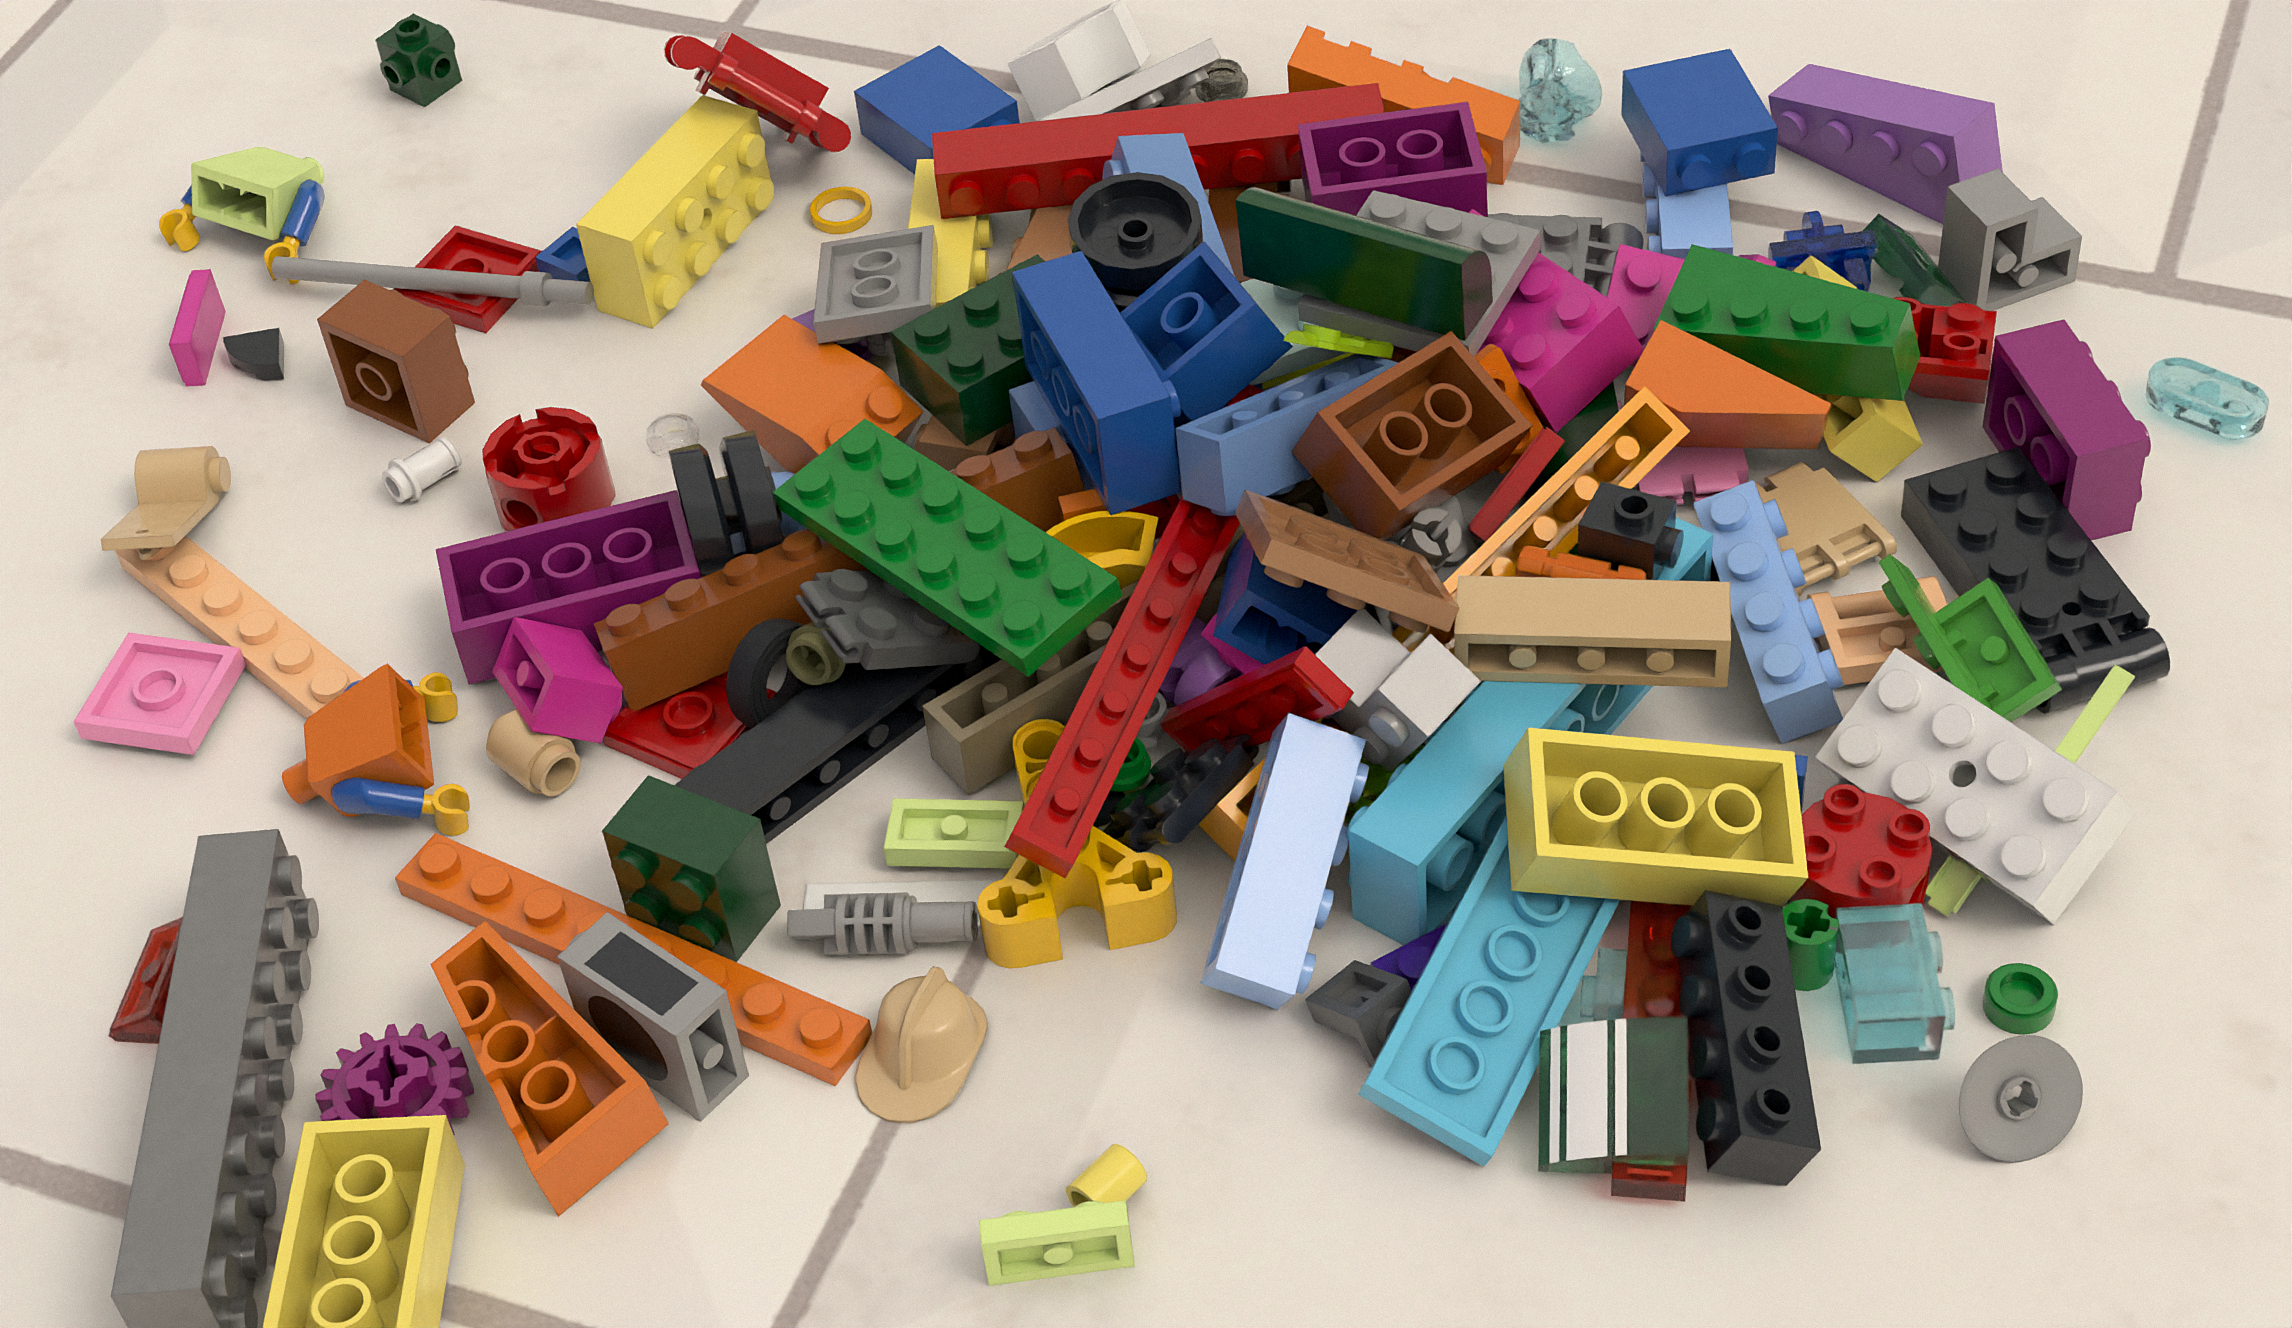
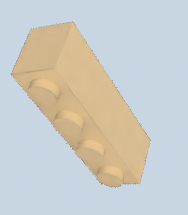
M1458 575L1456 603L1459 606V610L1455 617L1454 656L1480 681L1728 688L1731 648L1730 582Z

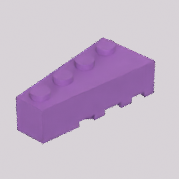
M1813 64L1806 65L1768 95L1771 117L1778 127V145L1943 224L1948 186L1996 169H2000L2003 172L1995 103Z

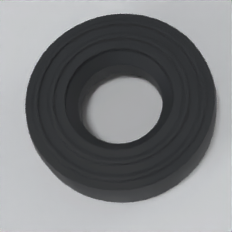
M774 618L765 620L752 628L735 650L727 674V700L733 715L747 727H755L784 706L793 696L802 693L811 686L799 680L791 672L787 664V672L781 688L771 699L767 698V681L770 671L779 657L786 654L791 634L796 629L804 626L803 624L788 619Z

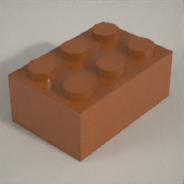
M1450 331L1317 412L1291 452L1357 531L1385 541L1410 525L1419 512L1427 508L1438 507L1503 465L1531 429L1532 425L1455 334Z

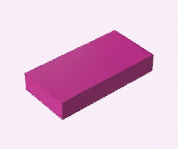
M211 269L191 270L169 341V347L182 382L186 386L206 385L226 313Z

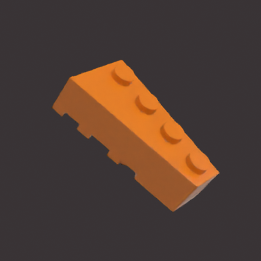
M486 921L482 922L430 964L500 1105L502 1114L519 1144L533 1177L558 1217L669 1124L646 1081Z

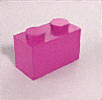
M513 617L492 672L530 730L601 744L609 723L614 721L620 712L622 685L582 630Z

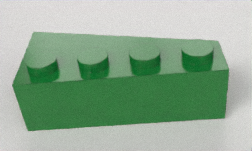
M1694 244L1691 245L1653 328L1655 331L1660 320L1788 383L1809 393L1903 401L1920 359L1910 303Z

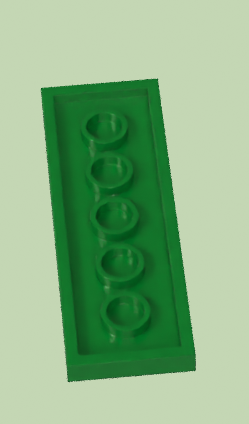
M863 419L772 492L780 511L1028 677L1123 596L1117 577L867 419Z

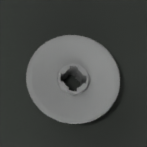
M2014 1036L1989 1047L1973 1062L1961 1086L1959 1115L1967 1137L1982 1153L2006 1162L2027 1161L2049 1152L2068 1135L2078 1118L2083 1098V1084L2079 1068L2066 1049L2058 1043L2041 1036ZM2019 1085L2022 1088L2018 1097L2014 1096L2011 1100L2007 1101L2004 1098L2007 1090H2012Z

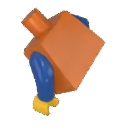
M387 663L364 679L351 683L341 695L312 714L305 722L306 759L282 772L283 785L289 796L298 804H304L320 795L339 813L347 817H355L360 814H376L419 819L421 813L434 815L436 828L443 834L455 836L465 833L469 828L468 815L464 811L470 810L469 796L465 789L460 785L452 783L439 787L433 795L424 794V790L434 785L427 719L434 722H446L452 720L458 714L457 696L452 691L450 679L442 673L433 672L423 677L419 686H413L411 680L402 678Z

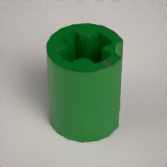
M1796 900L1782 909L1795 990L1799 991L1820 989L1828 984L1833 976L1839 919L1830 917L1828 915L1829 905L1818 900Z

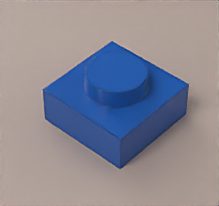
M573 226L535 257L539 272L550 273L552 279L591 282L578 230Z

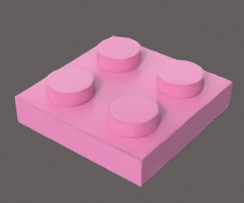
M128 632L74 720L80 738L195 755L246 666L241 649L239 647Z

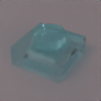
M1598 948L1596 976H1582L1580 1017L1594 1018L1593 1021L1607 1020V1048H1615V1019H1623L1626 949Z

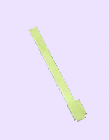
M2114 665L2055 751L2071 762L2076 763L2135 676ZM1949 855L1927 886L1926 895L1931 897L1927 904L1948 917L1951 911L1955 914L1981 878L1988 883L1990 881L1978 870L1961 859L1956 861Z

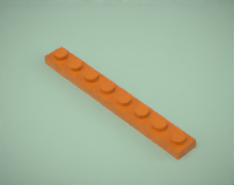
M437 833L427 841L395 877L401 895L473 927H477L486 921L505 941L559 964L557 956L567 948L571 940L579 933L589 929L608 912L725 989L741 1045L833 1086L838 1084L866 1047L872 1035L870 1020Z

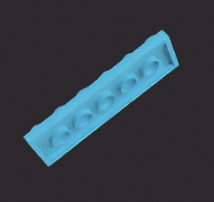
M1505 814L1361 1086L1358 1095L1484 1167L1493 1157L1551 1040V1028L1558 1026L1620 900L1511 891L1507 817Z

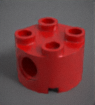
M546 407L535 409L536 419L522 422L521 415L519 414L506 420L490 434L482 449L483 463L499 521L505 531L536 525L611 505L616 496L602 439L598 435L596 425L590 417L573 409Z
M1849 784L1830 787L1825 792L1822 800L1813 803L1801 815L1808 879L1788 900V904L1796 900L1812 899L1829 905L1828 915L1834 919H1839L1836 947L1852 951L1871 950L1872 941L1883 940L1888 937V945L1904 939L1920 923L1926 901L1933 850L1929 837V820L1922 812L1909 809L1889 797L1862 792L1859 788Z

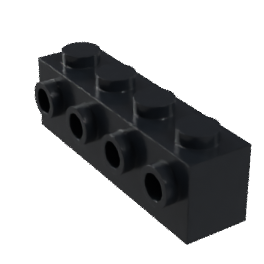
M1705 890L1689 911L1678 918L1671 936V949L1673 955L1678 957L1682 986L1679 996V1008L1681 1014L1686 1017L1690 1044L1687 1066L1690 1076L1695 1080L1699 1109L1696 1118L1697 1136L1703 1141L1707 1172L1787 1186L1821 1151L1782 906Z

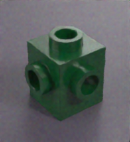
M413 13L409 17L397 22L393 28L375 39L382 61L380 69L388 82L389 89L423 107L428 106L462 81L454 52V39L449 30L442 25L432 23Z

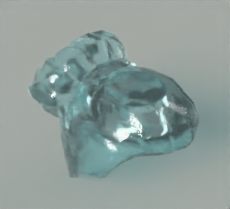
M1543 38L1534 43L1524 53L1519 67V90L1521 97L1518 99L1520 101V130L1526 137L1542 143L1570 140L1576 135L1572 126L1581 121L1582 118L1591 116L1601 104L1602 88L1597 74L1579 54L1574 43L1565 40Z

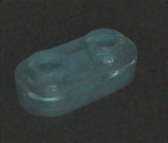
M2180 357L2160 360L2149 370L2145 390L2146 399L2154 409L2165 415L2232 440L2252 437L2258 434L2265 425L2269 399L2266 393L2253 383L2194 360Z

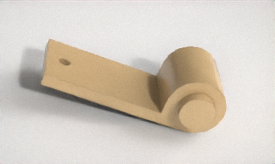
M213 446L139 451L135 461L134 472L138 505L100 539L102 551L139 549L140 559L146 560L152 558L160 548L174 547L219 503L222 492L229 490L231 471L227 458L220 457Z

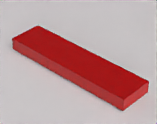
M1305 646L1172 707L1159 725L1185 751L1195 749L1212 738L1223 741L1243 734L1250 735V740L1242 744L1243 748L1270 741L1272 732L1288 713L1315 722L1343 710L1354 692Z

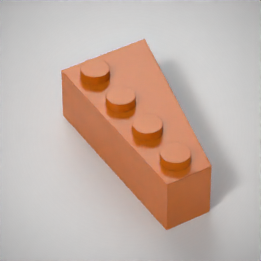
M1306 26L1287 64L1289 93L1378 83L1385 113L1468 102L1487 172V183L1504 184L1520 147L1519 100L1454 77L1448 83L1430 77L1424 72V66L1406 60L1403 61L1401 66L1371 56L1372 48L1353 41L1350 42L1348 47L1324 39L1325 31Z

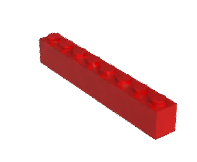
M1372 83L932 133L934 175L941 219L1073 205L1074 201L1089 186L1103 180L1104 164L1106 161L1111 160L1118 136L1184 133L1204 190L1302 179L1298 124L1385 113L1379 84Z

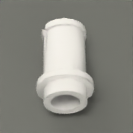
M440 436L434 442L404 460L394 458L389 461L388 469L382 473V479L388 492L395 500L404 502L409 499L413 502L421 498V491L448 474L461 469L460 465L462 463L452 443L447 438Z

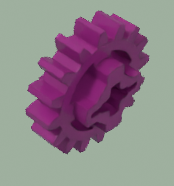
M418 1023L413 1026L407 1036H400L395 1024L387 1025L384 1038L377 1041L367 1032L360 1034L362 1048L355 1053L348 1049L340 1048L336 1055L341 1068L324 1069L320 1075L326 1088L315 1094V1100L322 1114L320 1115L321 1121L446 1115L453 1135H455L450 1118H467L470 1110L465 1097L474 1094V1087L468 1073L469 1069L460 1047L452 1048L447 1034L443 1031L428 1039L423 1024Z

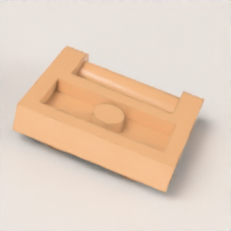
M1935 576L1916 578L1936 612L1948 605ZM1883 590L1831 597L1828 591L1807 595L1806 599L1812 598L1825 631V635L1818 637L1823 651L1831 649L1844 685L1871 681L1895 648L1932 672L1944 671L1942 666L1934 670L1927 663L1913 640V637L1920 633L1916 623L1910 614L1903 618L1889 602Z

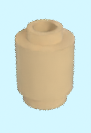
M517 709L500 716L489 730L486 743L488 758L534 794L543 793L546 796H556L566 791L577 778L581 767V760L578 754L575 753L574 744L566 737L531 731Z

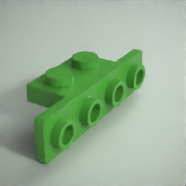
M1890 554L1879 561L1880 566L1889 581L1882 585L1887 599L1903 618L1909 614L1911 615L1920 630V633L1913 637L1916 647L1934 670L1942 666L1952 685L2010 722H2013L2062 690L1998 585L1990 578L1985 579L1936 612L1908 567Z

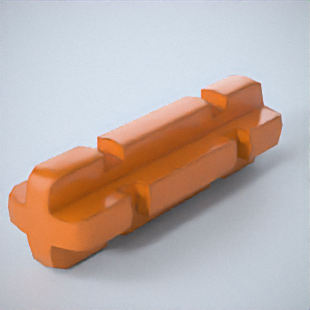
M1530 545L1522 548L1516 563V577L1646 580V573L1642 569L1619 565L1618 571L1611 570L1610 562L1558 552L1557 558L1550 557L1551 551L1549 549Z

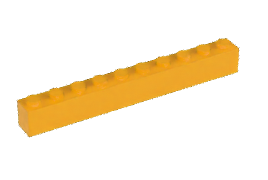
M1644 386L1443 583L1456 602L1458 575L1516 577L1517 559L1522 548L1528 545L1549 549L1551 551L1550 557L1557 558L1558 552L1568 553L1578 543V524L1601 481L1632 489L1690 430ZM1455 620L1449 632L1428 625L1425 633L1399 626L1391 634L1411 653L1431 633L1454 655ZM1324 717L1315 721L1348 733L1332 717ZM1265 758L1198 824L1234 861L1237 857Z

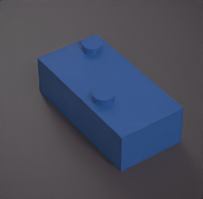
M1075 252L1012 272L1025 366L1109 514L1113 515L1181 493L1173 418L1181 415L1177 392L1170 380L1161 381L1083 252Z

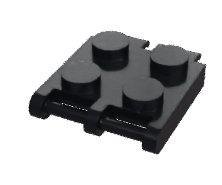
M1243 734L1223 741L1212 738L1197 748L1185 752L1181 748L1169 752L1150 769L1153 779L1142 791L1135 790L1110 810L1109 815L1113 821L1102 832L1136 853L1148 851L1158 841L1166 846L1182 842L1254 766L1253 760L1258 755L1259 747L1254 745L1243 748V742L1250 740L1249 734Z

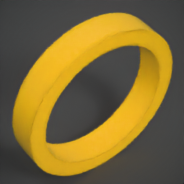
M843 186L828 189L820 193L810 205L811 219L816 228L826 233L845 234L856 231L866 225L871 219L872 205L870 197L863 190L855 187ZM839 199H852L864 205V209L859 215L846 221H828L818 215L824 205Z

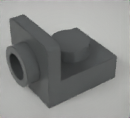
M1354 960L1307 997L1305 1001L1314 1022L1357 1038L1369 1067L1372 1068L1412 990L1406 978Z

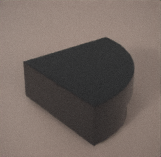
M279 328L223 337L228 357L234 367L254 372L256 378L284 379V341Z

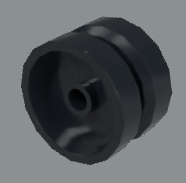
M1135 172L1110 176L1089 186L1074 201L1068 218L1069 240L1072 253L1083 252L1119 313L1203 242L1202 218L1198 201L1185 186L1162 175Z
M754 430L722 438L719 451L724 477L715 478L708 451L699 443L668 451L701 578L723 569L730 560L735 558L730 538L731 534H740L745 554L756 555L783 542L779 524L780 521H783L782 513L772 493L776 490L769 466L765 467Z

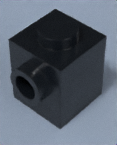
M1601 481L1578 524V556L1610 562L1611 570L1618 571L1619 565L1642 569L1646 573V580H1658L1664 567L1671 569L1675 567L1683 545L1684 532L1675 528L1677 501Z

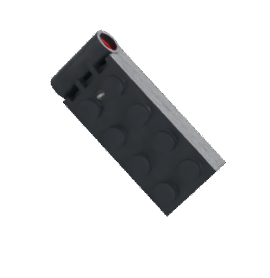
M2019 447L1904 480L1901 517L1960 597L1987 578L1995 582L2061 686V691L2036 706L2040 712L2046 714L2091 700L2114 665L2135 676L2128 688L2164 678L2168 675L2170 671L2169 652L2161 635L2154 628H2146L2149 624L2150 615Z

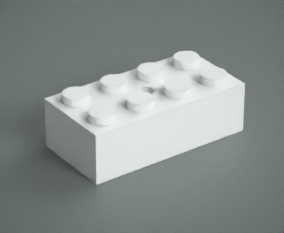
M1897 648L1892 651L1815 756L1818 761L1846 784L1853 785L1862 792L1889 797L1909 809L1922 812L1930 823L1929 837L1931 842L1956 859H1961L1978 870L1991 883L2053 925L2136 814L2135 810L2118 791Z

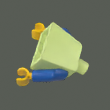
M254 147L191 163L192 184L180 200L184 206L182 209H174L161 216L159 220L160 231L170 246L176 242L180 250L184 252L194 248L200 240V234L193 224V220L196 217L269 240H276L281 237L283 242L273 244L264 253L266 267L272 280H275L276 278L272 273L274 258L276 256L299 258L297 254L299 246H306L325 198L324 190L321 186L324 180L323 169L318 161L312 157L302 159L265 147ZM288 279L289 283L292 285L300 281Z

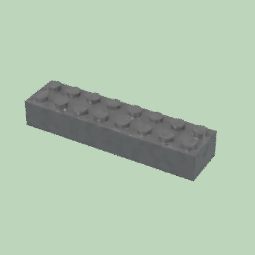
M279 829L201 835L197 839L111 1291V1298L128 1328H257L258 1325L257 1306L253 1293L256 1277H263L267 1268V1247L263 1236L265 1217L273 1216L276 1209V1185L272 1176L274 1159L282 1157L285 1151V1127L281 1114L283 1102L291 1100L294 1093V1072L290 1057L292 1045L300 1044L303 1034L302 1015L299 1008L301 991L308 990L311 983V966L307 954L309 938H316L319 931V913L314 898H306L302 889L300 861L296 855L288 854Z

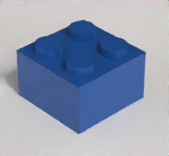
M1205 241L1120 313L1161 381L1170 380L1179 398L1181 410L1191 421L1222 409L1227 402L1260 374L1268 370L1293 347L1290 342L1283 341L1285 336Z

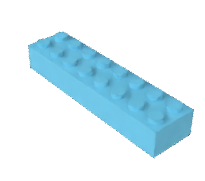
M1676 517L1675 528L1684 532L1681 553L1673 569L1664 567L1658 580L1710 581L1713 533ZM1480 681L1466 696L1463 705L1447 722L1443 721L1428 737L1425 747L1409 764H1401L1393 772L1387 788L1370 807L1364 806L1360 808L1353 816L1346 833V838L1349 839L1350 874L1348 884L1351 887L1353 919L1402 945L1446 924L1450 920L1506 814L1503 764L1527 728L1611 735L1653 686Z

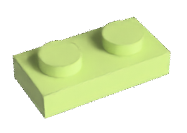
M893 798L883 848L887 866L1010 869L1019 854L1004 846L1024 808L1023 801Z
M1126 1200L1109 1203L1088 1201L1072 1208L1034 1213L1014 1211L1002 1217L979 1220L981 1248L989 1286L1135 1266Z

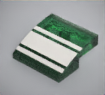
M1687 1017L1602 1020L1540 1031L1538 1171L1612 1174L1613 1163L1688 1165Z

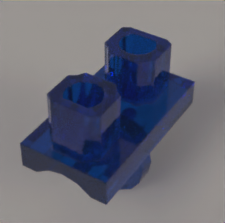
M1809 211L1803 214L1802 229L1784 231V241L1769 243L1768 259L1777 262L1775 267L1793 271L1812 255L1856 286L1857 289L1867 292L1871 284V262L1877 246L1874 230L1844 233L1842 224L1824 226L1819 211Z

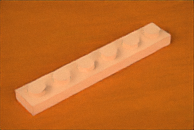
M185 536L174 547L160 548L152 558L146 560L140 559L139 549L115 551L125 571L213 643L239 647L246 662L245 669L306 719L341 695L351 683L364 679V677L188 537Z

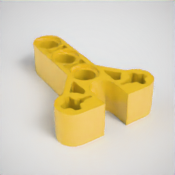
M1037 719L1028 722L1020 727L1013 737L1016 772L1021 800L1024 806L1065 727L1058 721ZM1092 826L1066 879L1019 855L1004 878L989 884L978 897L977 908L985 952L992 962L1005 968H1022L1063 960L1057 920L1064 911L1075 906H1087L1100 913L1110 950L1150 943L1165 938L1173 931L1177 923L1172 868L1168 861L1160 855L1149 852L1136 853Z

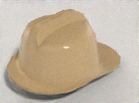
M933 966L926 976L908 978L890 989L882 999L878 1011L877 1024L860 1058L855 1077L859 1098L872 1114L888 1122H917L931 1118L949 1106L963 1087L976 1055L984 1043L988 1029L984 1009L972 997L965 995L953 982L948 981L944 970L940 967Z

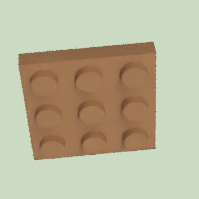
M1244 490L1235 514L1246 534V538L1250 541L1255 551V555L1261 564L1266 565L1264 569L1266 575L1293 587H1302L1304 580L1328 588L1326 595L1330 599L1352 609L1364 610L1366 603H1370L1389 610L1388 618L1416 632L1425 633L1428 625L1446 632L1450 631L1459 606L1424 555L1249 490Z

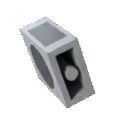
M608 912L604 914L589 929L575 936L567 948L557 956L574 1010L646 1081L648 1086L700 1122L749 1077L727 991Z

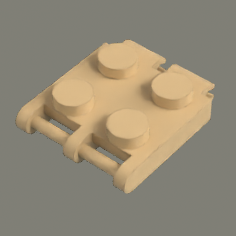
M1800 462L1765 477V482L1770 485L1764 488L1755 482L1763 503L1776 499L1789 535L1779 538L1778 541L1782 552L1794 548L1807 584L1796 588L1799 597L1802 595V588L1829 576L1834 580H1838L1847 576L1850 572V567L1876 555L1883 559L1889 554L1893 555L1897 552V545L1893 536L1824 467L1813 472L1807 464Z

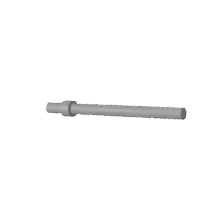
M276 256L272 263L273 276L279 279L358 285L365 279L386 288L521 299L524 305L547 307L551 301L591 304L594 293L591 282L552 279L550 273L525 271L522 276L282 256Z

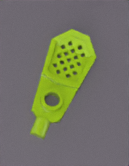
M1303 324L1302 331H1290L1283 340L1305 346L1384 358H1392L1394 349L1393 344L1389 342L1366 339L1342 333L1339 330Z

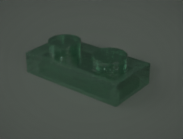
M1879 213L1862 230L1877 248L1872 254L1876 263L1892 277H1900L1904 282L1899 289L1903 297L1915 299L1921 304L1948 307L1958 303H1967L1911 233Z

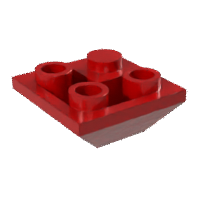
M1908 297L1892 298L1910 303L1920 352V359L1908 390L1925 398L1985 404L1997 311L1982 310L1980 307L1968 303H1958L1948 307L1921 304L1919 301Z

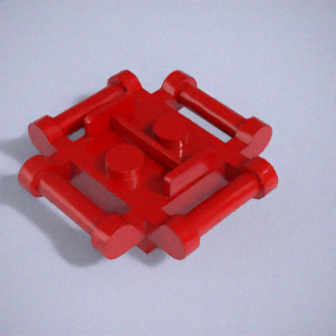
M721 32L714 47L707 45L697 38L683 35L673 36L665 43L663 49L664 57L670 65L685 70L698 68L694 75V79L699 81L695 91L706 95L708 90L711 89L739 106L757 110L759 117L785 131L781 138L782 140L793 144L797 135L800 134L807 137L814 146L831 152H840L849 145L851 131L848 125L819 107L829 89L827 86L731 32Z

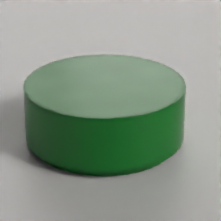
M2024 963L2006 964L1998 967L1988 976L1983 995V1010L1987 1018L1996 1027L2006 1032L2022 1035L2033 1034L2046 1028L2053 1020L2058 999L2057 986L2053 979L2038 967Z

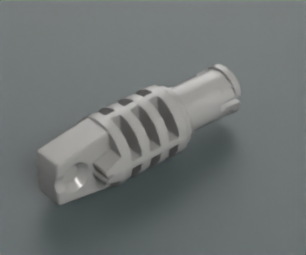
M908 892L825 894L824 909L788 910L787 936L794 940H824L825 955L909 953L910 950L917 948L918 943L976 941L978 937V909L974 901L917 902L916 897L910 896Z

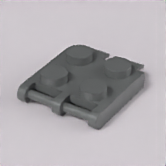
M838 569L833 572L815 573L813 581L804 582L799 586L806 597L797 595L796 600L816 627L831 629V631L823 629L821 634L844 663L860 662L865 670L960 664L971 662L980 652V646L976 641L967 635H962L958 629L870 570L851 571Z

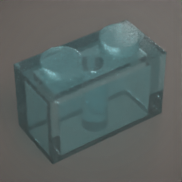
M1922 903L1836 908L1835 919H1839L1834 968L1852 1063L1938 1060L1943 1031L1954 1029L1955 1007L1951 988L1939 987L1937 974L1942 972L1943 966L1941 939L1938 931H1927Z

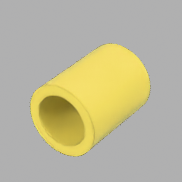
M1112 1144L1066 1187V1194L1073 1207L1088 1201L1104 1203L1127 1201L1147 1182V1173L1140 1161L1128 1149L1119 1144Z

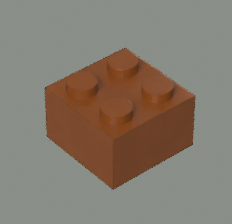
M364 279L317 319L347 407L430 444L475 403L468 379L469 372L463 362L455 336V325L450 316L442 310L430 308L404 297L396 290H388Z

